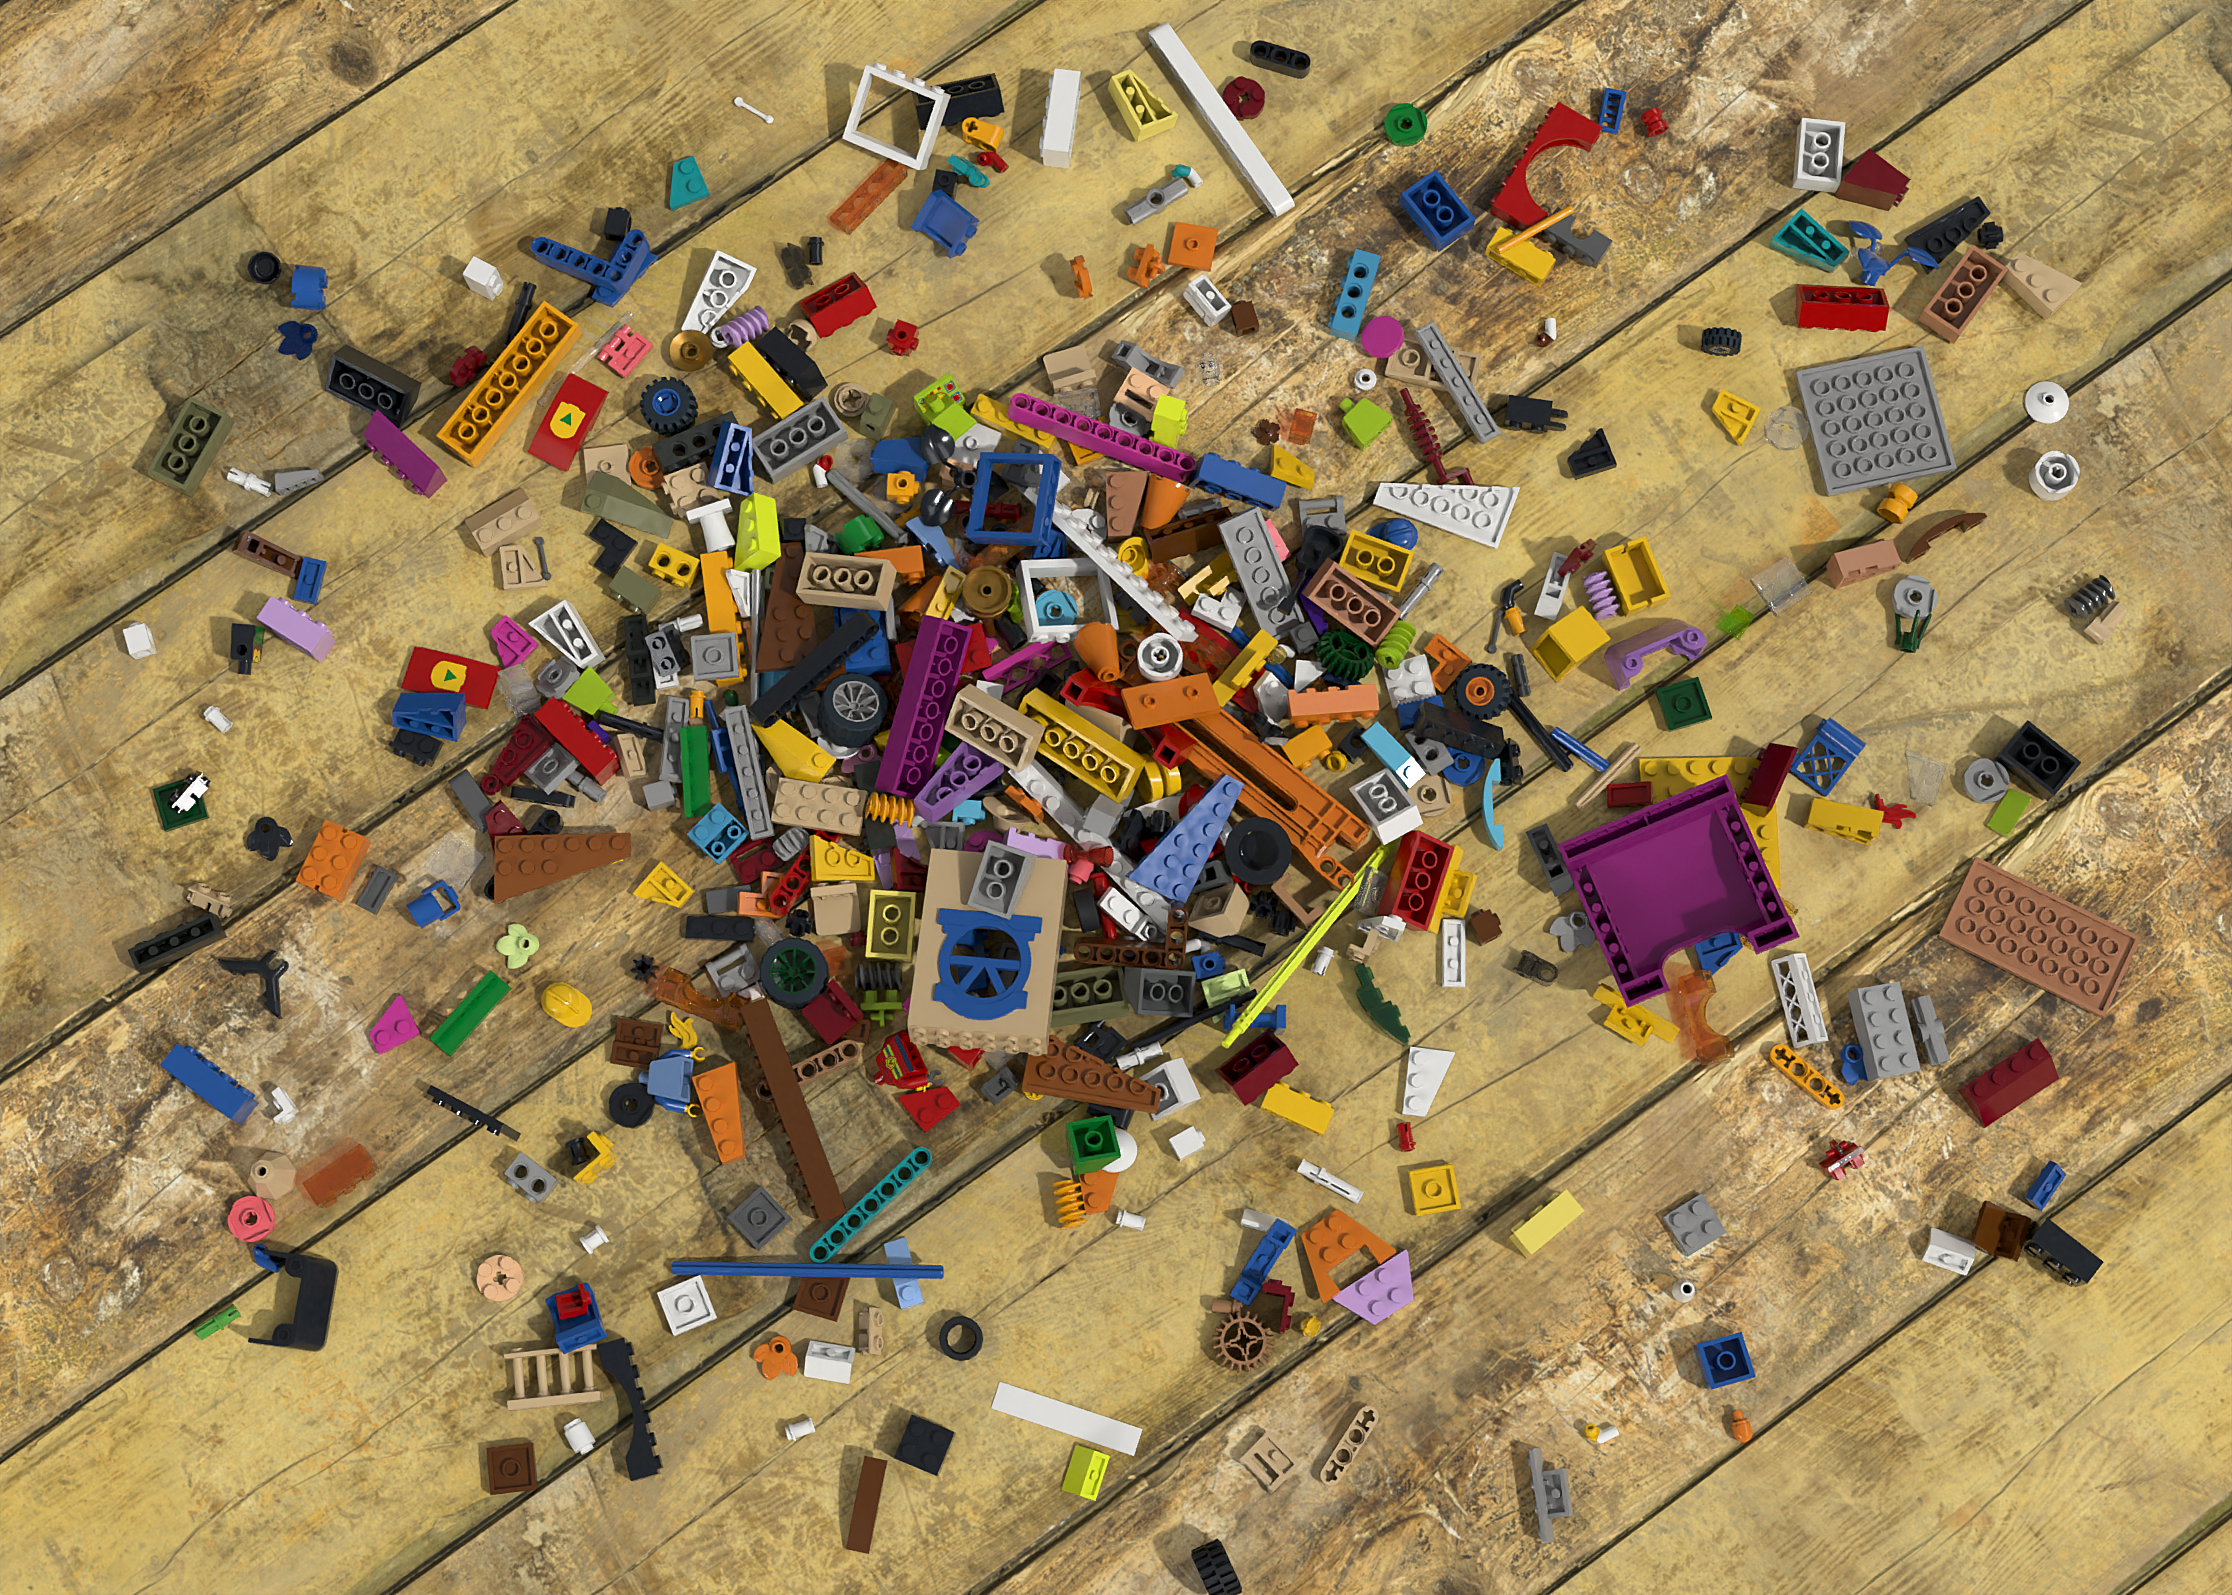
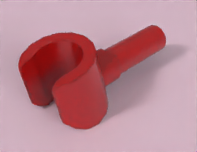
M1232 874L1233 881L1242 887L1245 894H1253L1246 888L1247 884L1251 883L1245 882Z

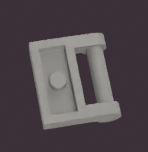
M1343 496L1313 501L1298 500L1302 539L1305 531L1314 525L1330 528L1340 536H1346ZM1332 507H1336L1337 513L1307 515L1306 510Z
M745 943L739 945V949L712 963L710 961L705 964L724 1000L756 984L757 981H761L759 976L760 970ZM745 956L746 962L720 976L718 975V969Z

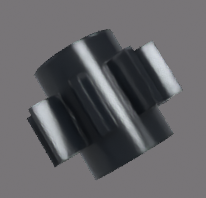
M1995 221L1985 222L1984 226L1977 231L1979 245L1986 246V250L1997 249V245L2003 242L2002 227L1995 225Z
M1155 810L1151 817H1147L1146 827L1151 831V835L1162 837L1174 825L1175 820H1172L1169 812Z
M1260 890L1257 895H1252L1250 910L1255 911V917L1267 919L1271 914H1276L1278 899H1272V892Z
M796 909L793 911V914L788 913L785 928H789V933L792 936L803 937L806 933H811L814 919L809 918L810 914L807 911Z
M1277 910L1276 916L1271 915L1268 927L1273 928V934L1288 937L1289 932L1295 931L1297 920L1292 919V913Z
M642 955L641 960H633L636 965L630 971L638 973L635 977L637 982L643 978L645 983L648 984L650 978L657 979L655 970H659L660 967L652 965L655 962L653 957L647 960ZM644 965H647L650 968L647 969L646 974H644L641 971L642 969H644Z

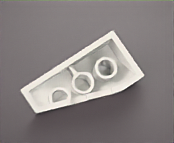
M715 249L681 330H697L706 334L748 289L757 268Z

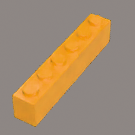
M727 551L700 554L710 634L735 632L737 640L739 677L717 679L716 683L718 687L745 684L744 677L748 676L746 663H742L741 656L745 655L744 642L739 640V634H743L741 620L737 621L736 613H739V609L726 577V570L734 569L733 557H729Z

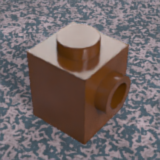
M1480 909L1471 914L1472 918L1469 920L1468 925L1480 947L1502 935L1503 932L1499 927L1501 922L1496 913L1492 914L1490 909L1485 912L1483 909Z

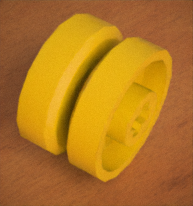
M1154 750L1150 752V755L1147 753L1140 754L1147 761L1136 782L1140 795L1148 803L1162 799L1163 795L1166 797L1172 796L1181 790V778L1178 767L1176 766L1170 770L1152 758Z

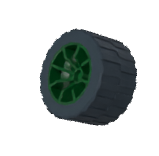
M799 937L785 938L775 942L763 955L759 967L760 980L764 990L776 1004L786 1009L799 1010L805 1008L828 989L827 984L830 979L829 965L823 953L811 941Z

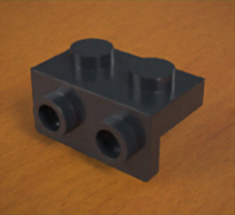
M674 624L667 625L661 630L645 637L662 677L679 672L691 664L690 655L684 649L681 635Z

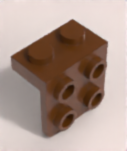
M1985 1200L1979 1210V1216L1972 1231L1971 1243L1994 1257L2018 1262L2032 1219L2025 1215L2007 1212L1994 1203Z

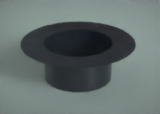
M1252 817L1241 821L1231 830L1225 844V856L1230 869L1237 877L1245 882L1261 885L1271 883L1285 873L1291 862L1292 845L1288 834L1277 822L1264 817Z

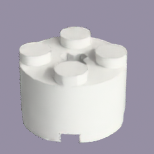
M2050 451L2044 454L2032 467L2029 473L2030 486L2034 493L2043 501L2062 499L2075 487L2080 474L2079 465L2069 454L2066 455L2060 453V451Z
M1156 633L1141 642L1137 654L1138 668L1147 680L1156 683L1174 679L1179 674L1182 668L1183 652L1178 641L1173 636L1165 633ZM1162 655L1163 659L1161 661H1157V658H1159V656Z

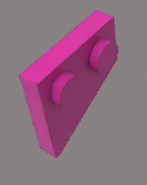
M507 615L491 630L505 670L509 676L539 646L538 642Z
M402 995L397 996L369 1033L379 1055L421 1034Z

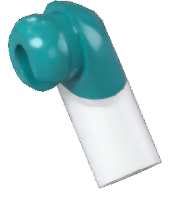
M1179 164L1171 172L1174 178L1178 176L1179 178H1182V176L1188 178L1194 188H1198L1203 184V180L1192 167Z

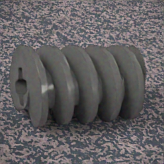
M2099 575V578H2094L2092 583H2087L2085 588H2080L2078 593H2073L2071 598H2066L2064 604L2074 618L2080 616L2082 619H2087L2086 611L2089 614H2094L2093 606L2100 610L2102 607L2101 603L2107 605L2109 603L2108 598L2114 600L2116 596L2108 579L2103 575Z
M868 962L866 969L863 968L862 963H859L855 971L856 992H858L860 985L863 991H867L869 985H871L873 991H876L878 984L882 991L886 990L887 984L890 990H894L896 984L902 990V971L898 962H895L893 968L890 967L889 962H886L883 969L879 962H877L875 969L872 968L870 962Z

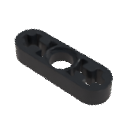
M512 787L510 799L574 808L576 796L551 792L548 795L542 790Z

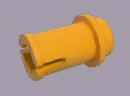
M1517 607L1505 611V619H1508L1515 637L1528 631L1521 618V610H1518Z
M692 690L691 694L688 695V698H690L689 718L694 719L697 710L696 719H703V702L706 696H704V691Z

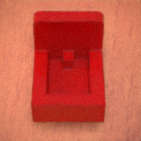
M583 1283L578 1284V1291L555 1295L560 1319L588 1314V1304H591L589 1290L585 1291Z

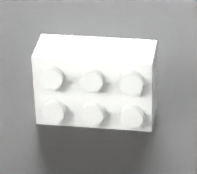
M1811 118L1801 119L1797 128L1792 188L1836 193L1841 183L1845 122Z
M1388 767L1349 788L1355 807L1383 845L1423 824L1417 805Z

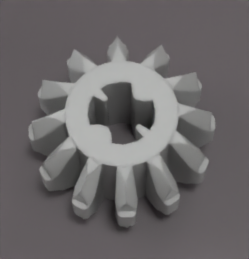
M795 826L777 839L772 847L779 858L783 861H788L806 848L810 842L809 834L802 827Z

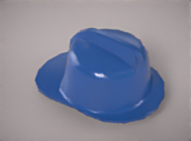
M1403 518L1380 523L1372 527L1367 534L1411 550L1416 545L1418 539L1417 529L1414 524Z

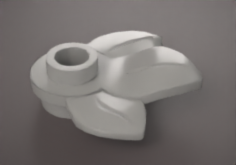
M1581 910L1572 911L1568 917H1558L1551 925L1549 931L1552 935L1561 936V947L1565 953L1574 951L1580 943L1590 948L1595 939L1594 931L1589 926L1590 920L1588 915ZM1574 919H1581L1582 924L1579 926L1574 923Z

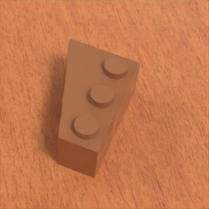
M1879 539L1869 545H1861L1853 549L1834 553L1826 567L1834 588L1838 589L1896 570L1900 566L1901 560L1892 539Z

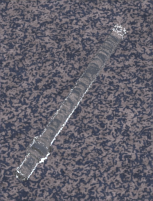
M628 310L556 382L553 381L547 387L548 390L536 402L541 407H544L557 395L569 373L576 375L601 350L604 344H607L615 336L616 330H620L625 324H628L634 318V315Z

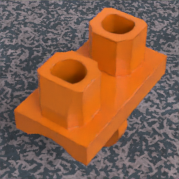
M1147 243L1146 248H1136L1134 259L1140 262L1139 267L1130 266L1127 272L1130 280L1137 282L1141 288L1147 289L1151 278L1155 279L1157 274H1164L1165 267L1161 265L1162 258L1159 257L1160 254L1154 249L1153 244Z

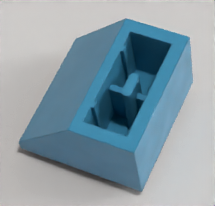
M718 802L687 835L701 851L720 865L750 835V832Z

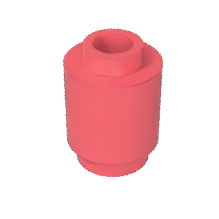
M1080 850L1079 854L1075 855L1067 871L1068 880L1076 885L1086 884L1096 865L1094 863L1095 860L1087 852Z

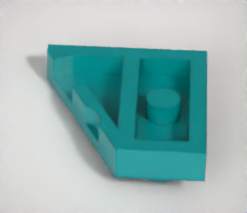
M694 156L673 163L670 208L672 211L710 196Z

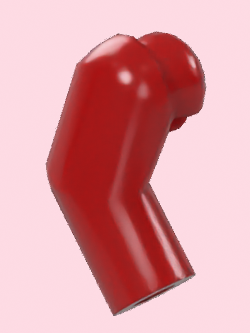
M981 152L977 155L976 160L982 166H995L1000 173H1004L1009 168L1007 163L996 152Z

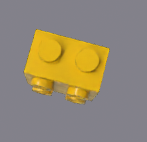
M592 1131L587 1136L601 1154L573 1178L582 1186L593 1183L598 1178L597 1173L603 1168L604 1170L609 1169L616 1162L614 1159L618 1155L611 1148L614 1144L602 1132L598 1134Z

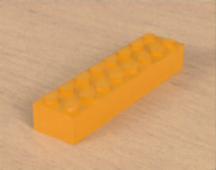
M543 301L436 435L439 442L476 468L583 334L580 326L549 303Z

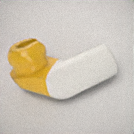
M1588 1423L1584 1427V1435L1589 1440L1599 1444L1619 1435L1615 1425L1604 1430L1596 1427L1593 1423Z

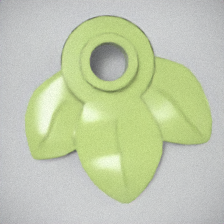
M511 924L508 927L509 935L502 937L497 942L496 949L500 953L508 955L507 967L516 969L525 965L528 957L538 950L539 941L534 934L528 933L523 925ZM528 940L529 946L525 948V942Z

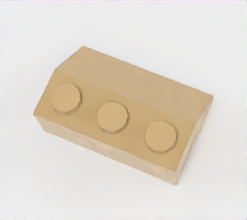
M523 488L465 520L487 558L500 551L499 547L509 546L544 525Z
M1066 699L1065 706L1130 749L1133 748L1139 732L1134 730L1123 718L1091 706L1077 707Z

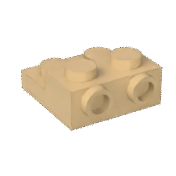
M705 461L663 477L664 482H661L665 494H670L673 501L669 503L673 515L678 514L679 519L687 516V511L720 501L715 487L706 484L709 471Z

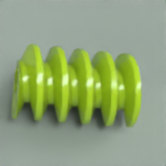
M1399 620L1394 623L1383 638L1375 654L1377 662L1382 667L1391 670L1400 668V663L1403 662L1413 637L1416 635L1414 626Z

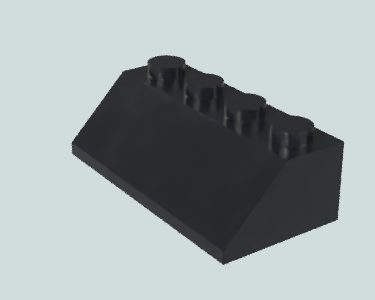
M995 73L935 85L945 90L944 93L951 95L941 126H954L958 122L970 117L976 119L985 116L996 117L1000 113L1005 112L1000 86ZM911 91L920 130H926L936 100Z
M346 344L332 355L324 390L372 415L378 409L390 422L400 429L417 402L422 383Z

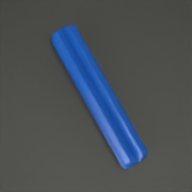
M1555 727L1550 735L1556 742L1601 773L1608 768L1610 763L1561 728Z

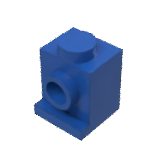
M1218 951L1191 958L1193 970L1196 972V982L1223 975V969H1227L1224 956H1219ZM1208 961H1212L1214 963V967L1207 968L1205 966V963Z

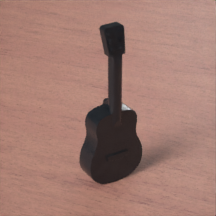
M1320 525L1311 526L1305 531L1301 550L1298 552L1295 561V567L1301 571V574L1287 598H1284L1277 606V611L1289 616L1294 608L1295 600L1309 576L1313 577L1327 557L1333 561L1340 557L1343 539L1337 532Z

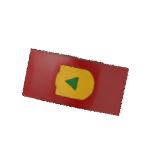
M569 373L540 424L528 453L565 472L569 471L577 451L581 450L588 432L592 431L609 392L573 373Z
M414 646L401 688L416 693H465V706L488 710L501 668L477 660Z

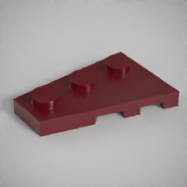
M524 710L521 716L522 719L518 727L514 728L508 745L503 748L491 770L507 787L513 784L556 742L555 738L526 710Z

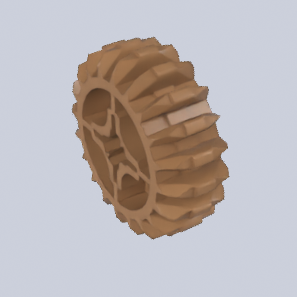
M1247 1310L1244 1317H1241L1240 1311L1236 1312V1319H1233L1230 1313L1227 1314L1230 1322L1227 1323L1224 1319H1221L1220 1323L1224 1326L1223 1329L1215 1327V1331L1219 1332L1220 1336H1212L1213 1340L1219 1341V1344L1212 1345V1349L1220 1348V1352L1216 1353L1215 1357L1219 1358L1223 1355L1224 1359L1220 1364L1223 1366L1227 1361L1230 1362L1229 1371L1233 1369L1234 1365L1238 1366L1237 1373H1241L1242 1367H1245L1246 1373H1250V1365H1253L1256 1371L1259 1370L1256 1362L1260 1361L1261 1364L1265 1365L1267 1362L1262 1358L1263 1355L1269 1358L1272 1355L1266 1351V1348H1274V1344L1267 1343V1340L1274 1339V1335H1266V1332L1270 1331L1271 1327L1267 1326L1263 1329L1262 1325L1266 1320L1263 1318L1259 1323L1256 1322L1257 1313L1253 1315L1252 1319L1248 1318L1249 1311ZM1243 1323L1254 1326L1259 1331L1260 1336L1248 1335ZM1236 1324L1237 1337L1224 1341L1226 1331ZM1240 1330H1242L1243 1336H1246L1249 1340H1255L1246 1344V1354L1244 1353V1348L1237 1344H1231L1240 1340ZM1262 1342L1260 1353L1250 1360L1249 1347ZM1226 1348H1237L1241 1352L1243 1361L1232 1358L1227 1353Z

